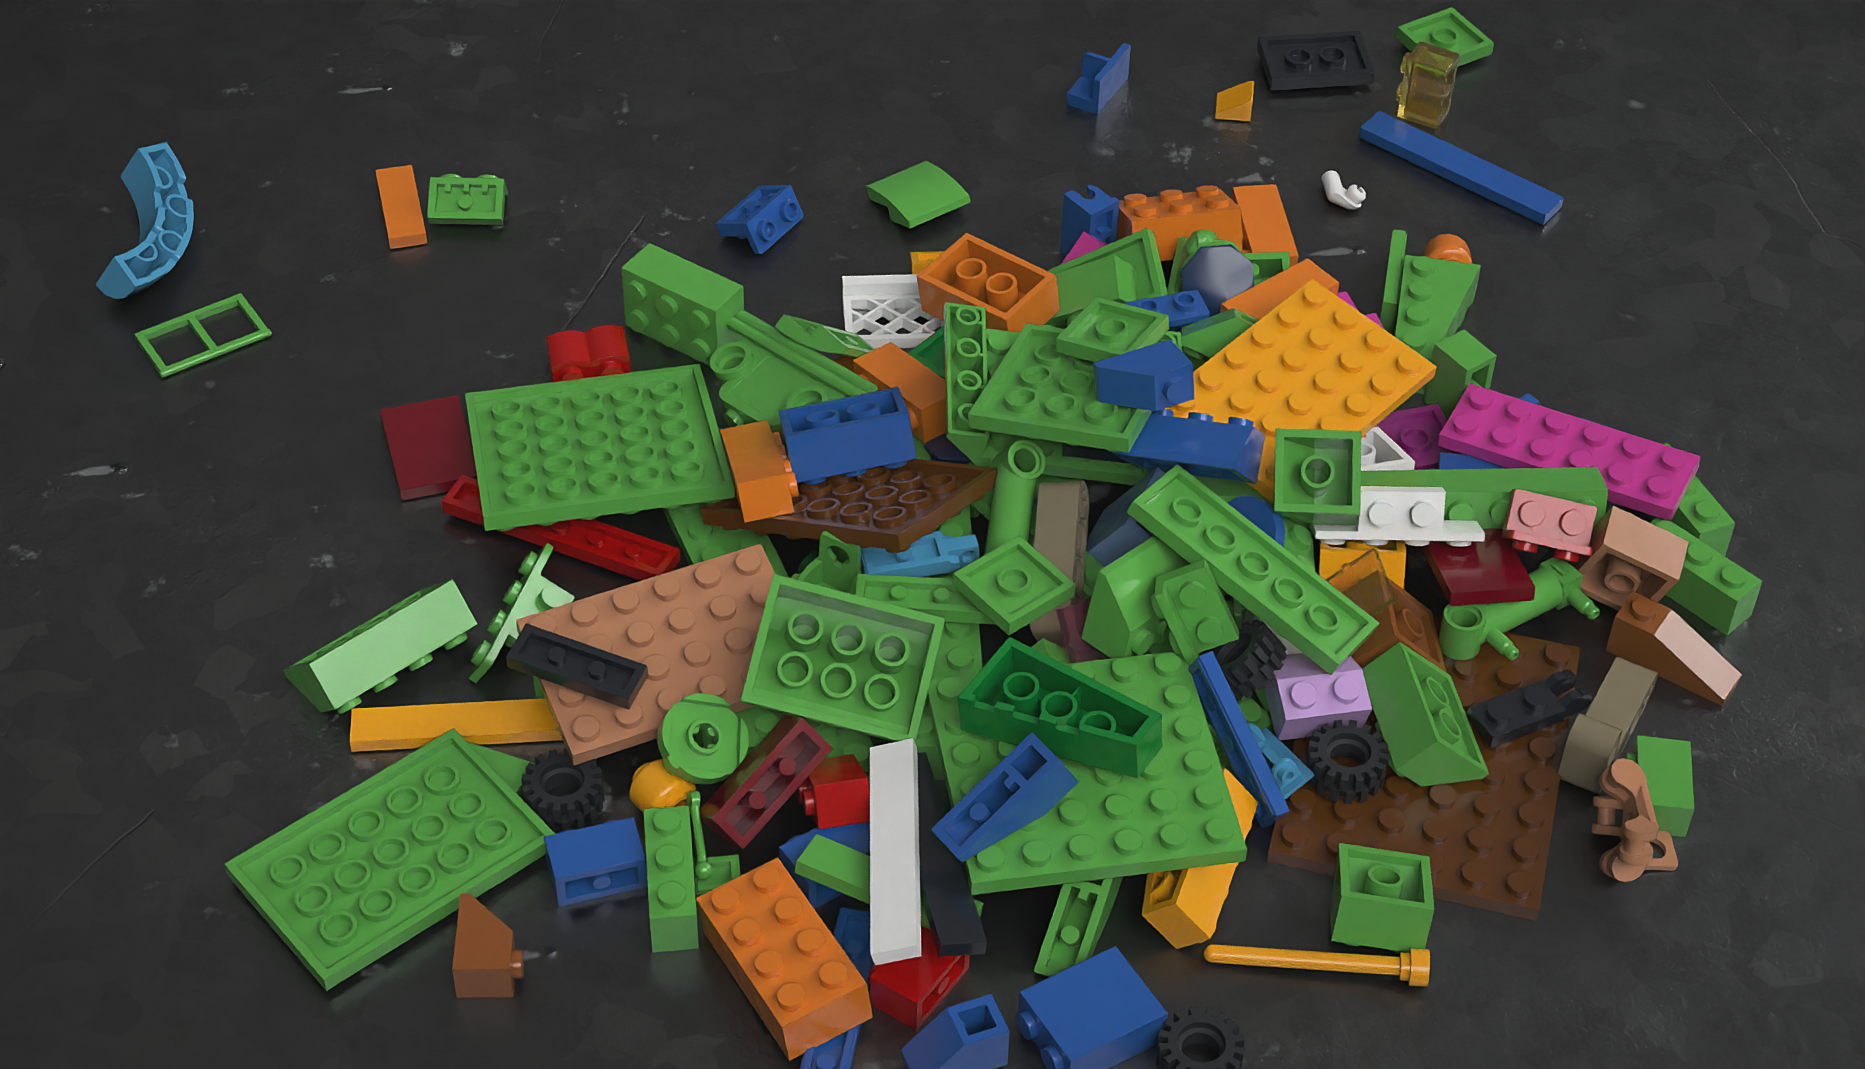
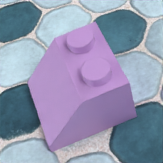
M1304 653L1289 654L1285 660L1281 661L1284 664L1281 670L1273 672L1276 675L1272 681L1266 680L1263 683L1275 735L1280 741L1312 737L1315 730L1320 732L1321 726L1325 723H1328L1333 728L1334 720L1342 719L1343 726H1348L1349 720L1357 721L1356 728L1362 729L1372 711L1362 668L1351 656L1330 675Z

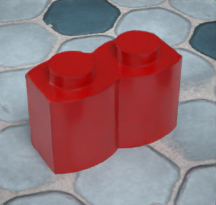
M602 325L591 328L586 332L567 330L546 337L553 382L631 372L630 357L623 326Z

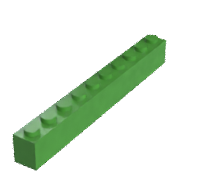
M1598 467L1361 471V486L1443 487L1446 492L1444 520L1477 521L1482 529H1503L1512 489H1520L1597 507L1593 527L1606 514L1608 488ZM1193 476L1226 503L1239 496H1255L1268 501L1274 507V503L1245 482ZM1283 516L1291 522L1302 525L1308 531H1311L1310 523Z

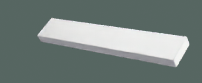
M913 738L870 747V955L875 965L921 956L917 747Z

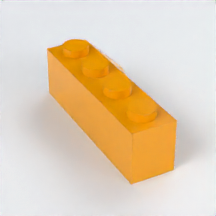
M1223 768L1225 781L1245 841L1252 827V819L1258 801L1226 768ZM1239 862L1148 873L1142 916L1176 949L1211 939L1216 930V922L1223 902L1228 895L1231 879Z

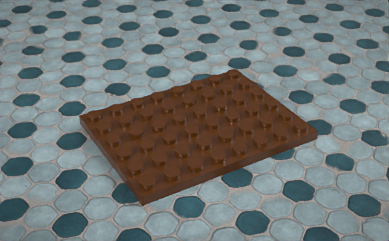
M1433 617L1439 637L1442 619ZM1505 632L1503 634L1519 650V655L1514 660H1509L1504 655H1501L1488 642L1481 644L1479 653L1472 659L1455 660L1443 653L1442 656L1446 672L1451 675L1467 716L1469 707L1541 680L1545 682L1553 673L1571 669L1576 675L1580 647ZM1573 686V688H1571L1569 691L1565 692V694L1562 693L1561 695L1557 696L1556 698H1557L1558 700H1560V699L1563 698L1568 692L1573 691V690H1574V686ZM1373 708L1365 723L1371 726L1370 735L1377 732L1375 722L1378 720ZM1570 716L1564 718L1563 722L1494 748H1490L1469 721L1489 775L1483 779L1420 786L1406 776H1398L1388 763L1382 788L1379 787L1378 794L1372 797L1368 793L1367 801L1361 803L1357 796H1354L1352 804H1344L1345 797L1338 796L1337 802L1329 800L1330 792L1327 791L1321 796L1316 792L1317 785L1311 787L1309 782H1306L1285 799L1290 811L1284 817L1275 821L1267 862L1334 876L1339 843L1429 856L1434 899L1537 921L1561 776L1558 775L1565 749ZM1312 737L1297 738L1294 742L1292 753L1305 765L1309 741ZM1348 756L1331 758L1337 764L1346 767L1363 765L1357 759Z

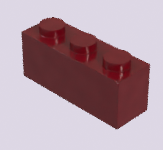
M784 715L700 809L701 820L727 845L744 849L833 748L802 717Z

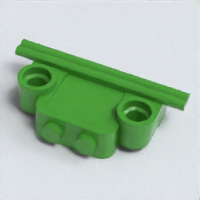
M739 310L735 317L730 318L727 322L728 328L743 338L738 342H730L719 347L710 358V367L722 385L719 396L727 410L723 414L726 423L730 427L768 420L772 433H780L784 447L785 442L779 410L878 390L875 384L810 347L794 341L780 330L745 310Z

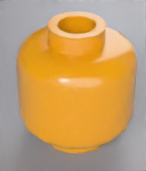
M663 759L655 760L641 765L635 771L629 791L630 800L643 814V809L687 806V793L689 791H696L695 783L667 772L663 766Z

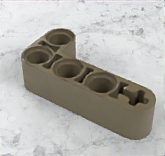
M1084 480L1040 484L1034 548L1076 584L1073 598L1030 623L1031 632L1037 641L1044 638L1072 652H1088L1091 649V645L1081 639L1087 617L1082 601L1089 514V494Z
M1620 657L1615 658L1586 715L1579 713L1571 728L1558 771V775H1561L1560 780L1597 795L1601 794L1603 790L1599 784V777L1604 770L1619 759L1652 694L1658 672Z

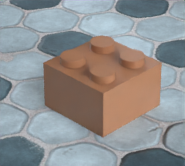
M1612 506L1593 527L1589 547L1593 548L1592 556H1579L1578 563L1571 562V565L1583 575L1580 588L1586 596L1619 611L1633 591L1658 602L1679 581L1689 542L1634 516L1630 512Z

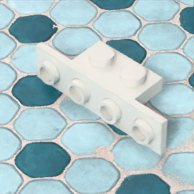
M1361 486L1360 516L1356 525L1310 523V529L1315 539H1320L1322 543L1330 545L1344 544L1347 539L1362 540L1363 543L1369 545H1385L1388 540H1404L1406 544L1413 546H1425L1430 541H1446L1449 545L1464 547L1471 545L1472 541H1484L1485 533L1477 521L1444 520L1446 492L1443 487Z

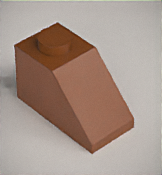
M460 894L452 966L456 998L513 997L515 978H523L524 974L523 950L515 949L513 931L471 894Z

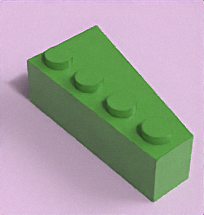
M1405 255L1394 337L1432 362L1435 344L1442 338L1450 337L1456 333L1465 318L1468 307H1471L1475 299L1481 265L1434 259L1426 256ZM1427 383L1416 393L1426 394Z

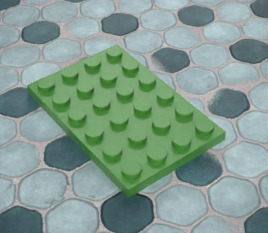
M453 728L231 859L224 865L227 876L322 987L328 991L459 909L460 894H471L474 898H477L546 855L544 836L555 833Z

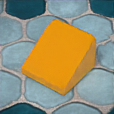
M1248 81L1218 92L1215 119L1250 122L1254 81Z

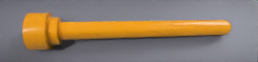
M1211 944L1204 949L1203 953L1206 961L1210 963L1399 976L1400 981H1408V986L1428 987L1429 949L1410 948L1409 953L1400 952V957Z

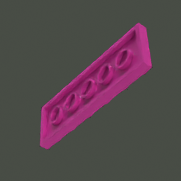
M1471 383L1440 432L1438 446L1505 468L1598 467L1608 488L1607 501L1668 521L1672 520L1699 468L1701 457Z

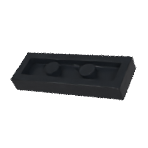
M527 623L506 656L507 667L626 709L631 708L648 677V668L645 664Z

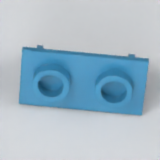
M1253 723L1248 724L1284 799L1288 798L1315 776L1266 727L1261 731L1257 725Z

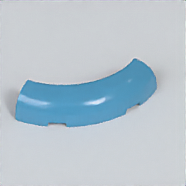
M167 142L138 148L120 176L135 203L140 224V236L138 246L124 254L115 256L95 284L105 295L111 298H126L152 286L174 267L189 244L194 220L193 201L188 199L184 187V182L186 181L185 173Z

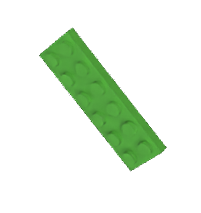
M1178 464L1133 500L1126 512L1189 563L1192 564L1205 559L1218 586L1330 675L1374 633L1380 624Z

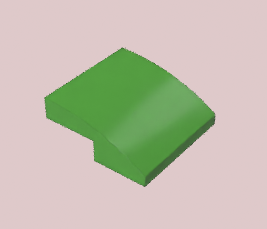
M928 161L919 163L866 186L869 200L887 206L891 221L908 228L915 227L971 203L970 196L955 179Z
M783 314L775 326L783 334L800 344L851 359H856L875 350L856 333Z

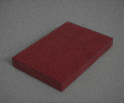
M458 395L380 409L381 421L401 500L448 492L461 475L477 479L472 442Z
M1482 529L1485 533L1484 541H1472L1469 546H1452L1447 544L1446 541H1430L1428 545L1421 546L1450 606L1534 600L1535 585L1515 549H1512L1510 540L1501 538L1503 529Z

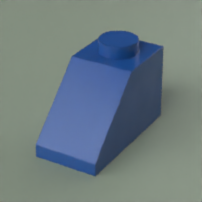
M1171 339L1094 363L1096 398L1099 402L1158 411L1194 399L1193 363Z

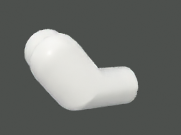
M1333 170L1325 172L1321 177L1327 199L1330 202L1348 210H1355L1361 207V202L1366 198V192L1362 187L1357 189V185H1351L1348 190L1343 188L1339 174Z

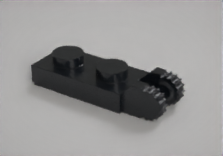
M1567 669L1562 672L1553 673L1545 682L1541 680L1471 706L1468 709L1467 719L1490 748H1494L1563 722L1564 718L1576 714L1578 711L1585 710L1593 700V696L1586 688L1582 687L1576 691L1568 692L1560 700L1556 698L1562 693L1565 694V692L1576 685V675L1571 669Z

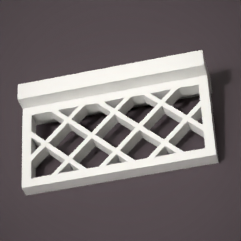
M918 274L842 276V308L845 331L857 333L864 328L872 332L870 335L859 336L874 349L890 342L899 348H915L935 333L934 330L944 326V321L922 311L917 283ZM922 316L929 321L921 325L914 320ZM883 317L891 322L883 326L875 321ZM903 327L911 333L898 334L896 331Z

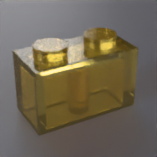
M1420 41L1412 53L1407 52L1400 67V73L1404 74V78L1397 89L1395 100L1399 102L1397 117L1433 129L1439 127L1450 111L1459 53Z

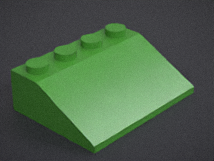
M773 574L740 702L893 742L911 738L916 742L945 618Z

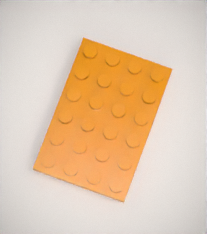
M1311 279L1193 372V400L1165 409L1173 411V417L1188 418L1189 412H1197L1213 416V422L1228 423L1229 417L1253 421V427L1265 434L1257 484H1247L1274 503L1276 428L1361 431L1362 438L1434 377L1437 366L1317 281Z

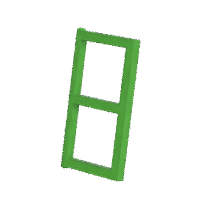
M242 293L137 332L134 335L135 340L155 366L160 377L164 378L272 335V332L267 328ZM239 306L257 331L217 347L199 323V320ZM190 325L207 351L166 366L148 340Z

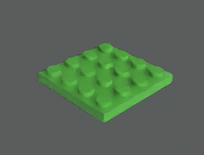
M1026 323L968 413L969 428L986 430L990 433L1024 436L1035 440L1043 439L1062 442L1071 446L1081 445L1106 449L1110 452L1129 453L1150 417L1152 410L1099 402L1096 398L1095 362L1080 360L1057 352L1056 338L1064 330L1063 328ZM1176 345L1182 351L1181 345Z

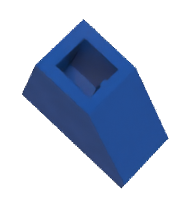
M992 994L947 1007L901 1049V1056L907 1069H995L1008 1064L1010 1031Z

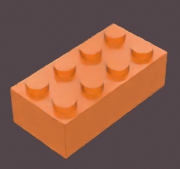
M778 857L696 898L704 934L789 1061L804 1054L807 1049L813 1046L817 1047L873 1018L866 981Z

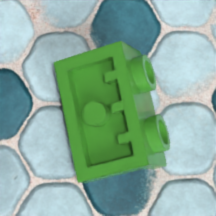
M456 174L430 177L427 210L429 224L503 225L505 200L508 199L504 178H498L489 174L480 175L477 178H462Z
M1205 559L1156 577L1155 594L1151 595L1153 609L1159 620L1166 619L1170 628L1168 635L1175 654H1183L1189 667L1198 658V653L1239 639V629Z

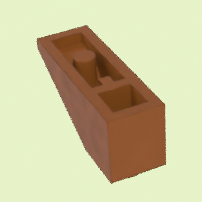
M1633 591L1614 617L1606 647L1607 652L1656 671L1658 676L1723 706L1739 682L1742 674L1672 609Z

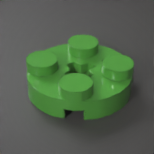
M696 693L683 698L671 707L662 718L657 733L659 752L663 757V766L667 772L696 784H713L727 779L747 754L749 735L742 717L738 720L736 714L729 709L732 705L718 696ZM699 729L705 730L706 737L713 739V744L702 748L694 741L693 736L698 733Z

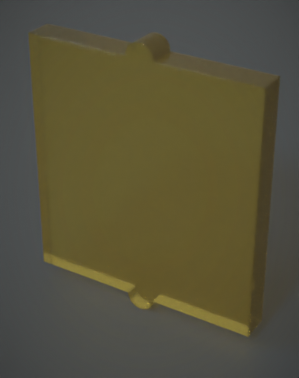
M1374 548L1350 564L1344 563L1341 570L1326 579L1328 583L1372 617H1375L1396 603L1379 553Z

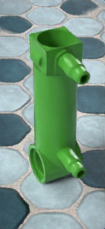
M1021 439L1015 441L992 459L990 467L997 468V474L993 488L984 555L1019 535L1029 543L1034 499L1038 500L1040 483H1037V477L1043 473L1045 468V456L1042 449L1030 440ZM1014 461L1020 465L1021 471L1016 467Z
M1552 557L1540 563L1539 569L1529 573L1535 585L1534 600L1450 606L1448 604L1443 612L1438 639L1442 653L1455 660L1474 658L1479 653L1481 644L1488 642L1497 652L1509 660H1514L1518 657L1519 650L1503 633L1554 607L1560 610L1571 604L1589 619L1597 618L1600 611L1593 601L1581 591L1583 575L1569 562Z

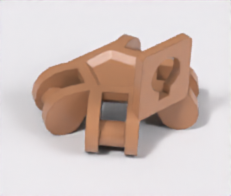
M1624 758L1616 760L1599 777L1600 787L1612 797H1593V806L1598 807L1597 823H1592L1591 832L1619 836L1621 841L1616 847L1608 850L1601 856L1599 864L1602 873L1618 881L1629 882L1640 877L1644 870L1675 871L1678 867V860L1672 837L1667 831H1659L1645 772L1632 760ZM1616 809L1623 810L1622 825L1615 824ZM1650 842L1662 848L1664 852L1662 858H1653L1654 851Z

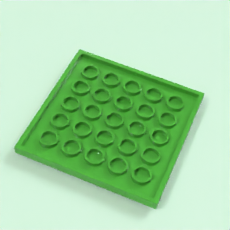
M700 364L465 393L485 531H509L515 527L535 524L547 526L558 521L572 519L592 520L602 515L617 513L635 514L641 510L655 508L675 509L685 504L715 503L723 499L735 498L733 478Z
M1173 651L1064 664L1161 713L1163 747L1138 778L1056 756L1079 782L1045 815L965 860L964 865L972 895L1246 861L1247 847L1194 679L1188 671L1189 664L1186 663L1183 654H1175ZM977 674L931 679L926 697L951 808L955 807L1017 747V745L961 730L958 696Z

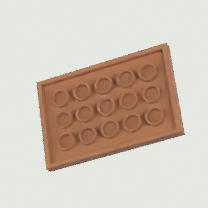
M761 544L516 619L519 634L527 623L647 665L648 677L630 709L537 677L573 765L657 739L658 728L662 718L674 704L691 694L706 693L723 698L732 705L729 709L734 713L755 707L741 703L740 700L773 574H775Z

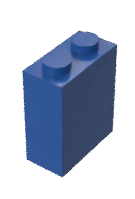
M1114 946L1020 991L1018 1013L1015 1018L1024 1038L1027 1040L1032 1039L1041 1051V1057L1047 1069H1109L1157 1045L1160 1029L1163 1030V1024L1167 1019L1168 1013L1119 949Z

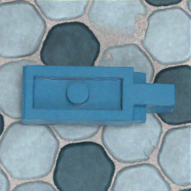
M941 530L922 536L913 542L908 550L900 553H888L885 549L876 547L861 548L863 574L924 577L953 572L979 559V545L975 534L952 538V536H943Z

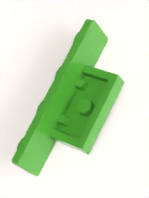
M546 543L537 554L530 551L518 569V572L523 575L520 582L515 580L502 599L503 602L508 604L504 611L498 610L486 629L487 632L492 634L489 641L483 640L470 659V662L475 664L469 676L471 681L477 683L494 663L503 644L512 648L519 636L516 619L573 602L575 598L573 595L540 575L554 548L549 543Z

